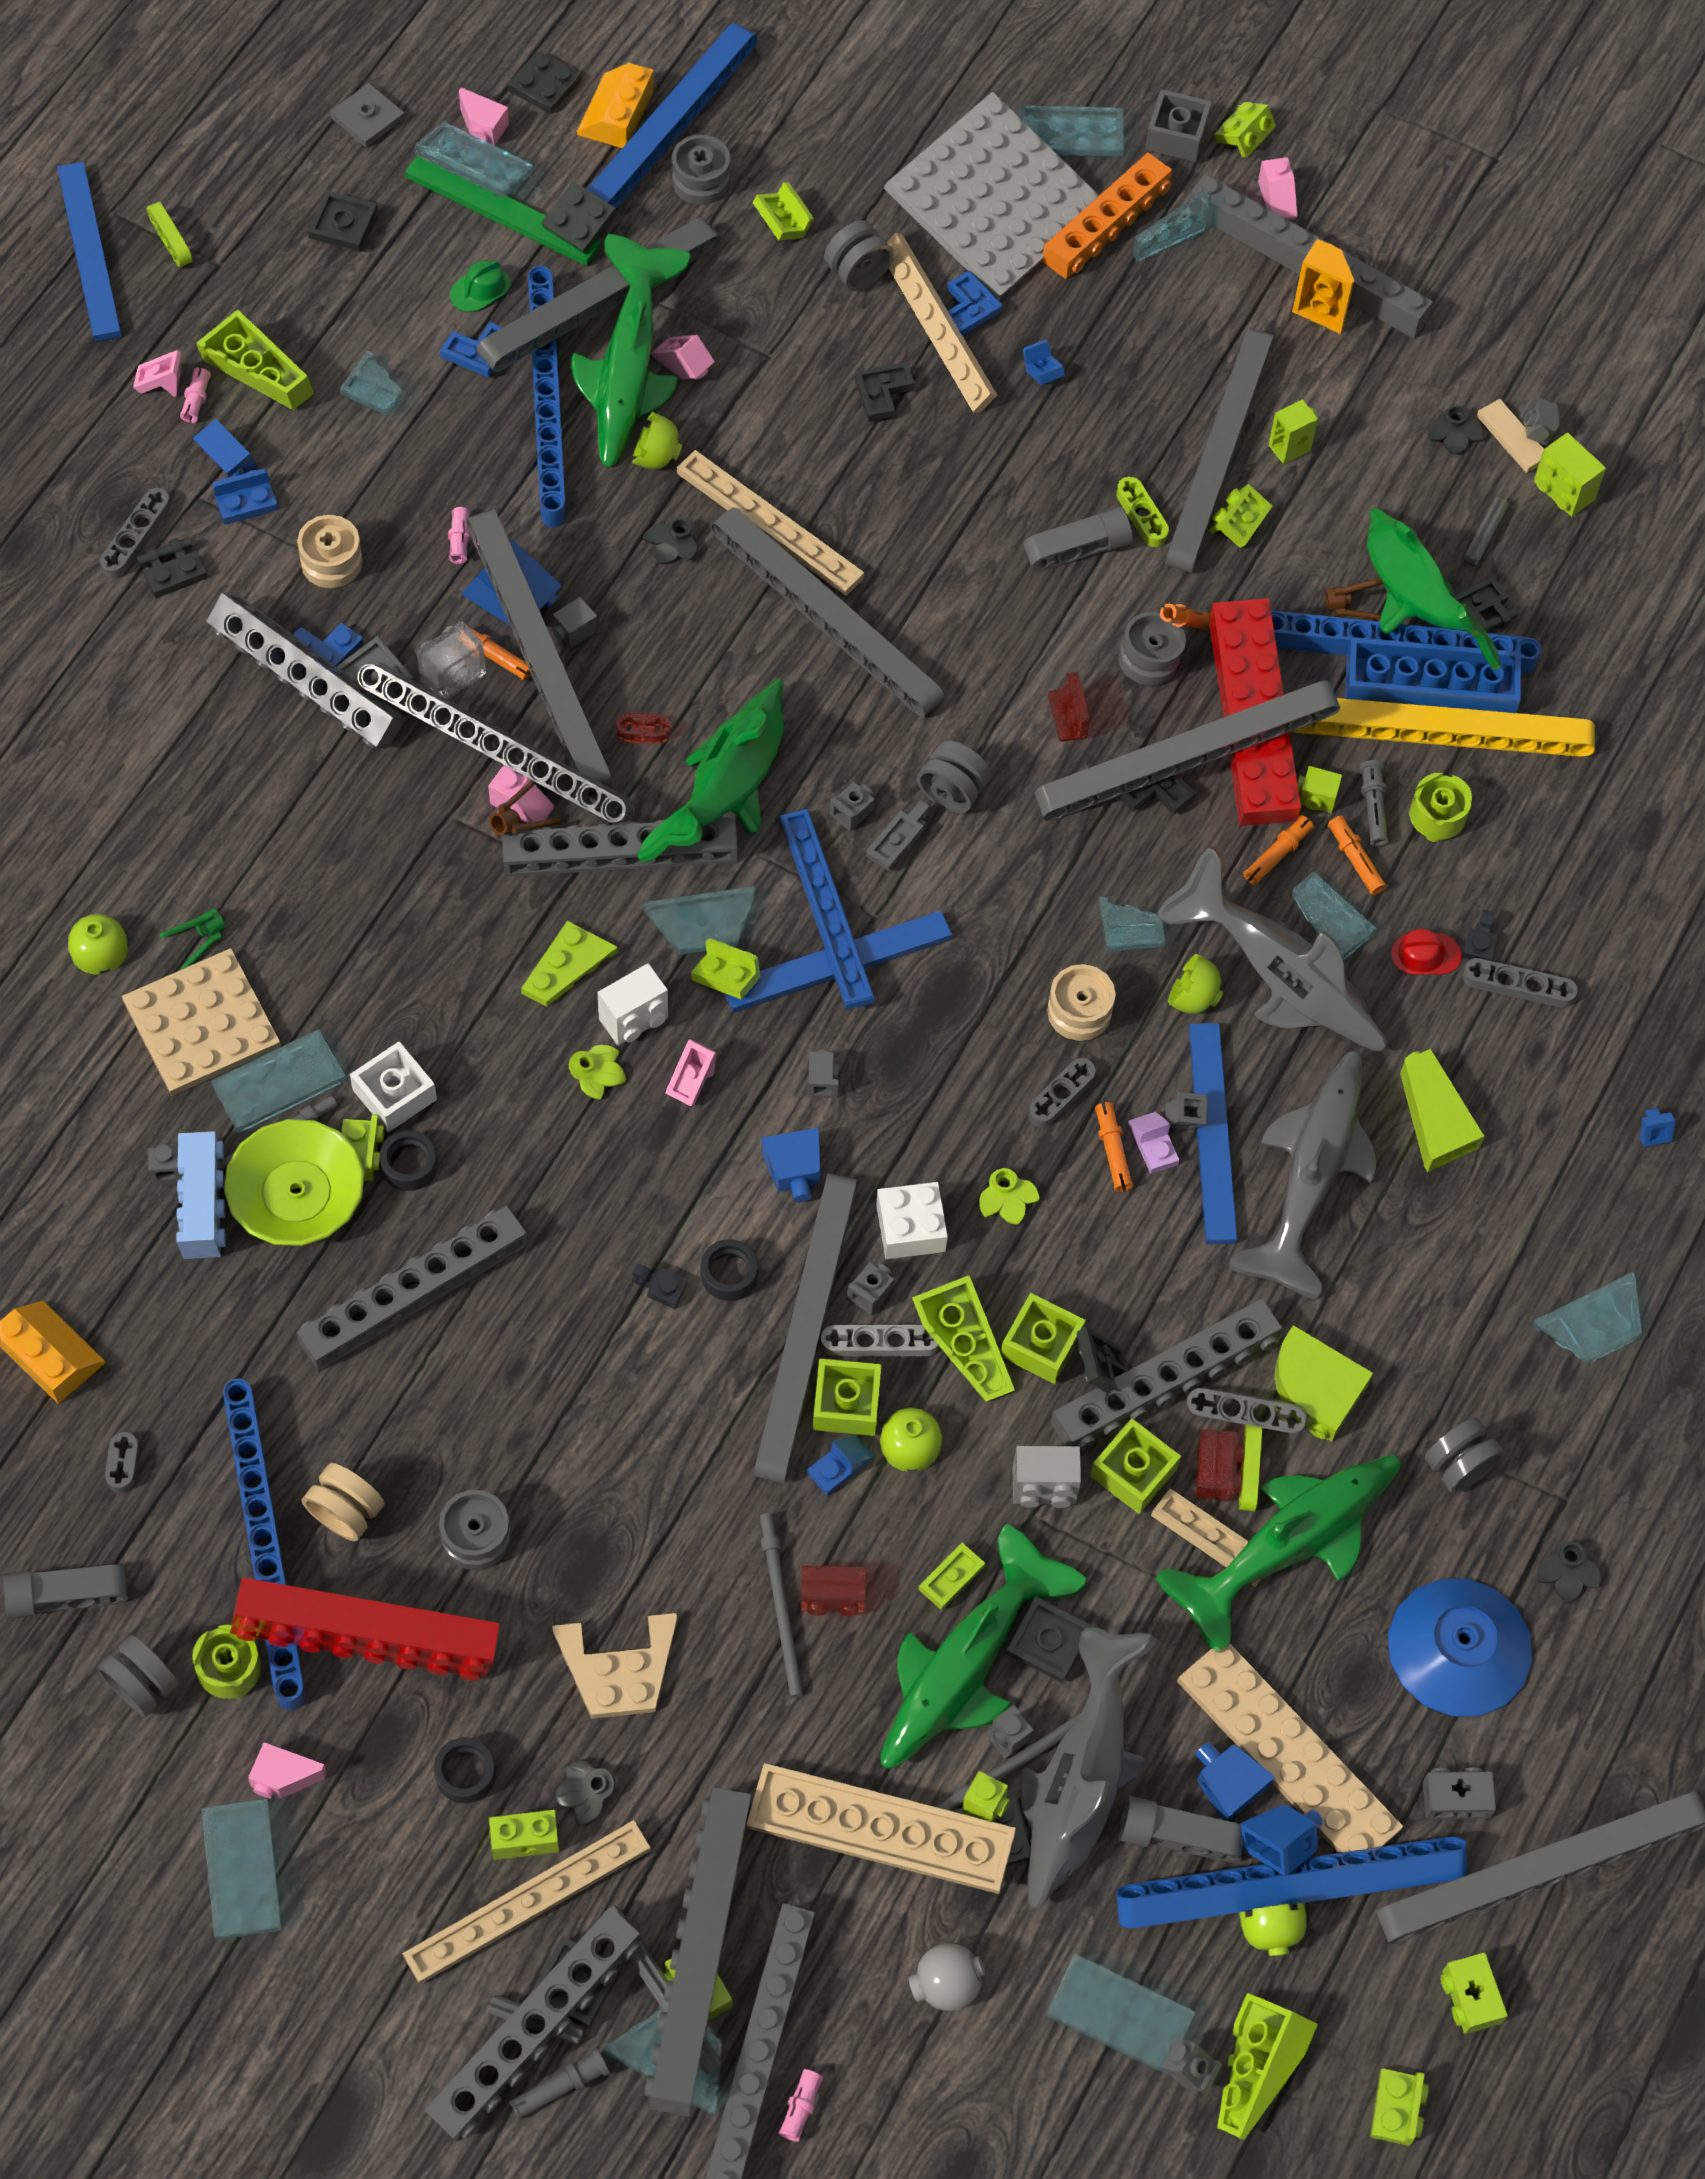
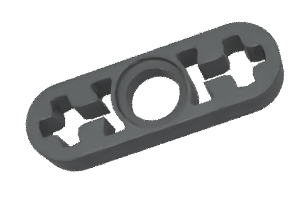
M1078 1058L1071 1062L1031 1102L1028 1113L1030 1122L1037 1127L1051 1125L1093 1083L1096 1072L1094 1064L1085 1058ZM1077 1070L1080 1072L1086 1070L1087 1075H1081L1074 1084L1072 1081L1076 1077ZM1057 1087H1065L1070 1091V1096L1060 1099L1055 1096L1053 1091ZM1050 1101L1051 1105L1048 1108L1047 1116L1045 1114L1038 1116L1037 1108L1041 1111L1044 1110Z

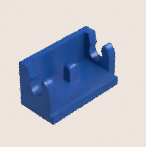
M217 419L213 420L193 438L195 443L228 476L235 477L246 474L251 469L257 467L251 454Z

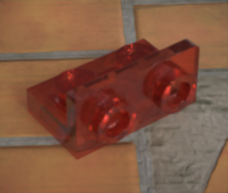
M1078 672L1066 673L1065 685H1061L1059 690L1048 692L1059 741L1061 742L1087 738L1090 717Z

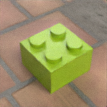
M1567 432L1543 450L1534 482L1542 492H1545L1556 502L1561 510H1565L1572 517L1596 499L1606 467Z
M1030 1293L1002 1343L1001 1356L1003 1359L1056 1384L1079 1342L1077 1331L1084 1328L1086 1320Z
M819 1359L813 1430L875 1436L881 1364Z
M1131 1418L1095 1460L1090 1477L1140 1514L1177 1471L1181 1456Z

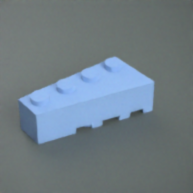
M215 1131L178 1133V1173L182 1175V1179H178L177 1193L179 1204H182V1208H177L179 1232H177L176 1242L184 1259L221 1257V1247H226L225 1229H220V1218H225V1201L220 1199L219 1189L225 1186L224 1170H219V1160L224 1159L223 1141H218Z

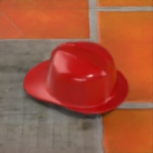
M1427 929L1412 930L1408 934L1401 936L1392 946L1391 953L1393 962L1399 970L1414 975L1449 974L1458 967L1462 955L1460 947L1454 939L1445 934L1431 932Z

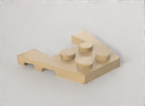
M677 1613L648 1616L651 1648L585 1655L581 1623L552 1626L555 1640L562 1651V1655L572 1673L591 1719L656 1712L673 1634L677 1624Z

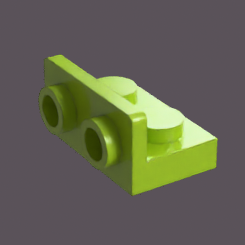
M1249 484L1240 490L1235 488L1225 499L1228 502L1227 505L1215 513L1212 517L1214 523L1209 529L1212 534L1221 530L1239 548L1246 545L1272 508V505Z
M709 938L705 942L707 954L691 972L692 981L742 1000L761 977L758 957L750 952L742 951L724 942Z
M372 1114L371 1121L343 1119L341 1134L356 1148L365 1172L364 1180L374 1181L375 1170H380V1152H377L378 1143L384 1142L385 1126L380 1125L378 1114Z
M1381 2069L1371 2126V2138L1407 2146L1411 2145L1415 2137L1420 2138L1423 2128V2117L1418 2116L1420 2104L1426 2103L1428 2084L1423 2083L1424 2073L1417 2072L1414 2076Z

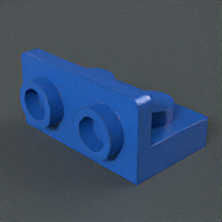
M266 469L252 470L246 474L231 478L226 477L212 483L215 500L224 525L278 511L277 502L269 483Z

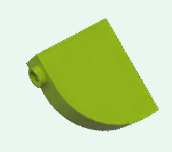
M1294 1325L1282 1343L1275 1366V1384L1280 1400L1302 1406L1308 1414L1306 1427L1317 1438L1327 1439L1330 1442L1333 1441L1368 1387L1373 1375L1369 1370ZM1292 1410L1291 1415L1298 1422H1301V1418L1296 1416V1411Z

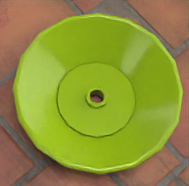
M286 1119L261 1127L240 1143L226 1168L224 1193L232 1216L249 1234L273 1245L303 1246L328 1238L350 1220L362 1199L365 1172L356 1148L338 1130L315 1120ZM295 1188L301 1189V1192L298 1194L291 1193Z

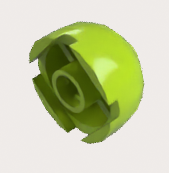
M652 412L647 419L652 421L649 428L643 427L633 455L637 458L632 463L655 470L667 466L671 459L677 460L682 444L678 443L679 433L674 423L664 416Z
M91 914L81 918L72 927L68 936V951L75 966L83 972L96 975L100 974V971L108 969L111 972L125 961L128 954V939L122 926L114 918L103 914Z
M1195 954L1182 969L1185 973L1181 979H1176L1168 998L1170 1006L1187 1014H1199L1204 1012L1210 1005L1215 1007L1223 994V991L1219 990L1221 976L1217 967L1208 959Z
M909 1407L898 1410L889 1416L882 1428L880 1438L881 1451L888 1463L900 1471H908V1469L925 1470L936 1461L941 1451L942 1434L939 1423L931 1414L922 1409Z
M1297 1903L1298 1910H1291L1289 1904L1252 1909L1253 1916L1247 1917L1245 1911L1240 1912L1239 1917L1244 1937L1256 1949L1268 1950L1269 1956L1289 1954L1288 1947L1299 1943L1304 1937L1307 1928L1304 1903Z

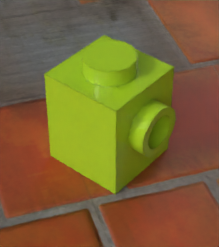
M1309 766L1306 777L1300 775L1298 781V791L1301 793L1300 804L1311 810H1322L1332 813L1342 775Z
M979 1771L964 1797L963 1813L971 1817L995 1822L998 1816L1003 1817L1009 1806L1010 1799L1007 1798L1008 1785Z

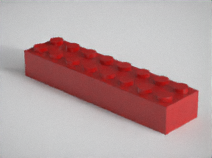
M1269 598L1213 603L1209 614V624L1223 718L1284 695ZM1289 732L1229 755L1239 826L1295 822L1297 820L1301 804Z
M242 1577L236 1598L230 1634H235L238 1639L244 1641H255L256 1638L269 1640V1644L278 1647H286L288 1644L297 1645L307 1652L331 1651L333 1655L340 1658H351L354 1655L365 1657L367 1662L382 1664L384 1661L397 1663V1666L403 1669L422 1667L429 1669L428 1671L433 1674L446 1675L450 1672L461 1674L460 1677L463 1679L476 1681L479 1678L485 1679L494 1660L499 1623Z

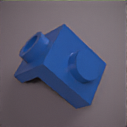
M1047 340L1023 348L1026 372L1040 385L1052 383L1055 379L1065 376L1063 365L1051 356L1050 345Z

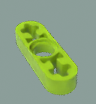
M157 202L147 206L146 210L150 221L177 266L180 268L192 263L191 253L163 205Z
M1134 477L1121 479L1117 487V499L1140 536L1151 547L1164 545L1168 538L1169 527L1142 483ZM1129 491H1134V501L1133 496ZM1143 507L1148 509L1150 514L1148 516H1139L1135 510ZM1151 528H1153V530H1154L1156 533H1152V534H1151Z
M1248 1424L1245 1425L1243 1437L1239 1510L1255 1512L1258 1497L1262 1428Z

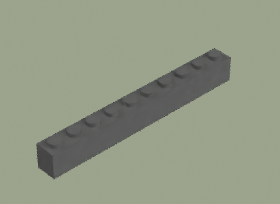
M1206 174L1191 191L1188 207L1189 213L1298 274L1301 273L1303 260L1315 241L1319 239L1328 243ZM1342 251L1354 278L1349 303L1414 339L1427 323L1433 301Z
M712 1787L710 1799L704 1798L701 1818H705L706 1822L704 1829L698 1828L695 1848H700L698 1859L692 1858L689 1878H694L692 1889L686 1888L682 1908H687L688 1912L686 1919H679L676 1938L682 1939L680 1950L673 1949L670 1969L676 1970L674 1981L667 1980L664 2001H669L668 2011H661L657 2032L663 2033L661 2044L654 2043L651 2064L656 2065L655 2075H648L644 2096L650 2097L649 2109L690 2116L750 1808L751 1794Z
M782 1904L705 2179H743L813 1927L815 1914L813 1911Z

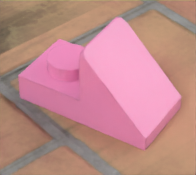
M176 350L138 365L133 388L142 394L161 386L176 397L181 378V352Z
M689 1039L665 1093L689 1106L695 1105L706 1078L714 1074L717 1052Z

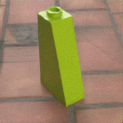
M1431 1049L1422 1053L1416 1051L1408 1055L1404 1060L1400 1075L1424 1167L1429 1172L1478 1150L1484 1135Z

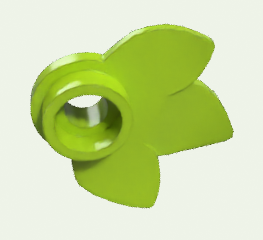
M596 1045L589 1052L578 1051L574 1053L569 1060L570 1073L579 1080L581 1090L592 1098L600 1100L604 1093V1086H618L626 1082L623 1069L614 1062L619 1055V1051L612 1046ZM580 1061L587 1063L589 1067H582Z
M1002 1168L996 1170L991 1175L989 1187L981 1193L980 1209L984 1217L999 1212L1006 1222L1018 1225L1024 1218L1025 1204L1039 1201V1194L1033 1183L1019 1179L1016 1173L1010 1169ZM1005 1181L1009 1186L1001 1187L999 1183Z

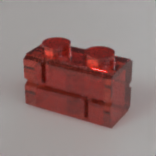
M1201 1430L1198 1443L1196 1498L1230 1502L1233 1500L1235 1492H1240L1242 1473H1236L1237 1462L1242 1463L1244 1444H1238L1239 1434L1237 1432Z
M802 1566L801 1610H807L808 1614L814 1616L825 1615L826 1611H839L840 1615L846 1617L856 1616L858 1612H864L866 1567Z

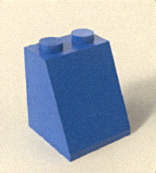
M511 539L509 541L538 609L540 610L543 606L548 609L559 597L555 592L562 585ZM484 568L461 594L509 625Z

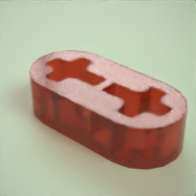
M624 713L616 721L617 735L626 742L659 744L667 741L671 734L670 721L665 716L659 714ZM627 724H632L631 731L626 730ZM655 726H661L660 732H654Z

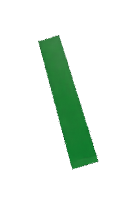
M420 153L405 170L406 178L585 266H588L601 248V242L596 240L586 254L580 252L543 228L541 223L546 215Z

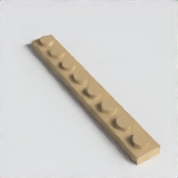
M895 233L887 241L894 253L889 270L970 408L975 413H981L997 394L904 236Z
M696 450L677 467L678 475L726 510L732 507L740 510L795 560L843 595L847 596L864 579V572Z
M633 1820L403 1953V1956L420 1985L650 1852V1846Z

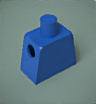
M818 1128L762 1137V1156L777 1190L781 1192L792 1190L795 1202L810 1200L812 1197L810 1186L820 1184Z
M1208 1741L1195 1753L1206 1766L1200 1772L1197 1781L1221 1820L1230 1822L1268 1790L1275 1777L1236 1745L1230 1746L1220 1754L1211 1742Z
M1281 1805L1241 1823L1243 1850L1282 1875L1287 1876L1317 1851V1829L1323 1825L1322 1818L1314 1809L1302 1815L1287 1805Z

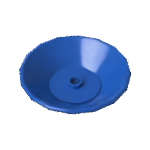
M1439 1579L1415 1589L1396 1609L1388 1632L1390 1662L1402 1686L1424 1706L1449 1716H1482L1506 1706L1524 1687L1533 1661L1530 1632L1518 1609L1496 1589L1471 1579ZM1460 1636H1465V1637H1467L1468 1640H1469V1643H1468V1644H1463V1643H1461V1642L1459 1641V1637H1460Z

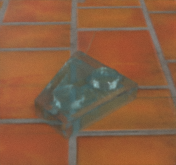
M368 350L340 387L341 395L386 416L390 415L402 398V390L395 381L389 378L387 371L377 364L374 360V355Z
M1099 897L1098 904L1106 952L1164 947L1165 937L1162 920L1159 919V915L1148 911L1142 912L1136 907L1127 904L1125 907L1108 902L1109 898Z

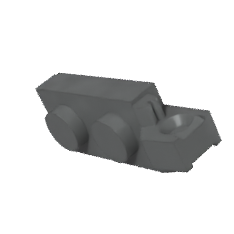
M920 800L911 811L907 809L904 811L900 810L867 849L866 857L889 872L924 831L927 824L924 820L929 815L930 806Z

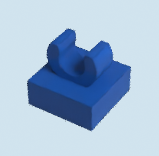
M1657 1108L1645 1110L1647 1117L1642 1118L1640 1141L1643 1146L1647 1147L1672 1142L1675 1119L1671 1112L1660 1114Z

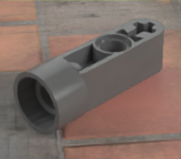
M1119 506L1100 512L1097 515L1032 535L1024 541L1023 547L1034 571H1044L1106 550L1110 551L1132 544L1133 536L1127 515L1123 507Z
M104 1565L38 1573L24 1571L3 1574L7 1619L35 1616V1613L116 1605L128 1600L126 1568L122 1565Z
M1128 1796L1125 1801L1119 1826V1841L1144 1847L1148 1845L1158 1846L1223 1862L1237 1863L1241 1861L1243 1836L1240 1824L1159 1806L1155 1801Z

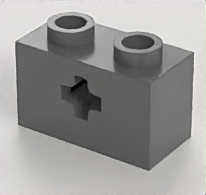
M1477 1767L1464 1769L1463 1772H1451L1448 1768H1436L1428 1772L1423 1780L1426 1820L1490 1819L1496 1810L1492 1772H1483L1482 1768ZM1454 1788H1459V1793L1453 1791Z

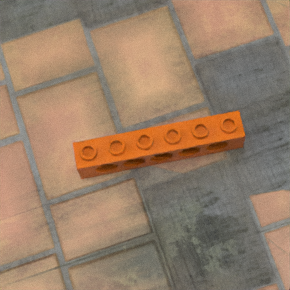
M1146 153L1044 245V258L1042 262L1065 279H1068L1074 272L1078 273L1086 261L1091 257H1096L1106 243L1114 241L1125 226L1132 225L1136 217L1143 210L1147 211L1156 198L1160 195H1165L1169 191L1172 184L1170 182L1172 169L1150 153Z

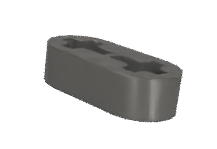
M120 1432L114 1435L109 1444L105 1479L109 1488L116 1493H125L131 1490L136 1480L140 1450L135 1436L128 1432ZM124 1442H128L130 1448L126 1450L124 1459L121 1458L120 1450L117 1447H122ZM120 1467H123L124 1474L128 1478H123L121 1483H116L113 1477H117Z

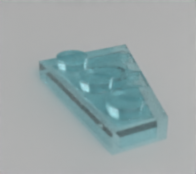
M1204 189L1136 236L1133 247V256L1139 262L1205 231L1211 195L1208 191Z
M1314 871L1293 888L1292 895L1306 920L1312 924L1317 935L1322 930L1334 939L1343 960L1375 934L1376 927Z

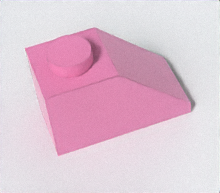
M461 88L459 90L460 110L470 137L478 142L494 147L509 125L508 107Z
M1288 157L1262 161L1258 183L1266 208L1287 220H1296L1295 181Z
M698 335L669 337L651 353L654 359L681 379L698 380L708 373L707 368L714 363L713 358Z
M503 765L488 786L490 804L499 807L500 804L507 802L531 780ZM534 784L510 808L518 812L520 820L531 823L546 820L554 810V805Z
M263 1743L248 1779L251 1787L254 1788L253 1792L269 1799L272 1795L283 1798L324 1780L327 1772L322 1763Z

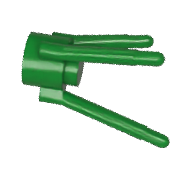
M213 908L196 919L160 933V937L165 938L195 927L201 937H209L181 967V970L191 966L214 942L222 938L220 931L225 929V923L216 909Z

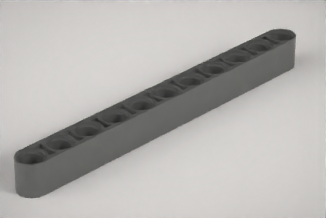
M698 217L645 248H675L690 252L689 263L713 250L719 243L720 236L702 217ZM613 265L488 335L478 344L476 352L495 372H499L626 299L630 286Z
M1248 328L1172 539L1165 562L1167 566L1191 573L1194 570L1274 339L1272 334Z
M732 507L711 523V530L720 542L916 715L924 717L944 701L945 695L942 689L929 676L740 510Z
M491 509L467 518L466 522L470 535L571 767L606 786L612 785L608 767L496 511Z
M367 664L359 670L358 682L364 689L606 821L612 823L627 822L634 816L635 805L628 797L396 671L377 664ZM375 670L379 676L376 684L372 682L371 678ZM400 683L403 692L400 697H397L395 689ZM424 696L427 700V706L424 710H421L419 702ZM447 709L451 713V720L448 724L445 723L443 718L444 712ZM471 722L475 726V734L472 737L469 736L467 730ZM494 736H497L500 741L497 750L492 747ZM519 749L524 753L522 763H519L516 759V753ZM543 762L547 763L549 768L548 774L545 777L540 772ZM568 775L573 779V786L570 790L565 786V779ZM593 788L598 793L597 801L594 804L589 799V793ZM617 802L622 805L623 809L619 817L614 813V805Z
M1329 681L1317 682L1050 782L1036 789L1034 794L1043 819L1046 821L1059 819L1329 718L1339 712L1340 705Z
M832 1173L827 1174L756 1460L754 1477L785 1484L858 1183L856 1178Z
M1691 1792L1394 1902L1379 1909L1376 1915L1389 1944L1398 1943L1705 1827V1807L1698 1792Z

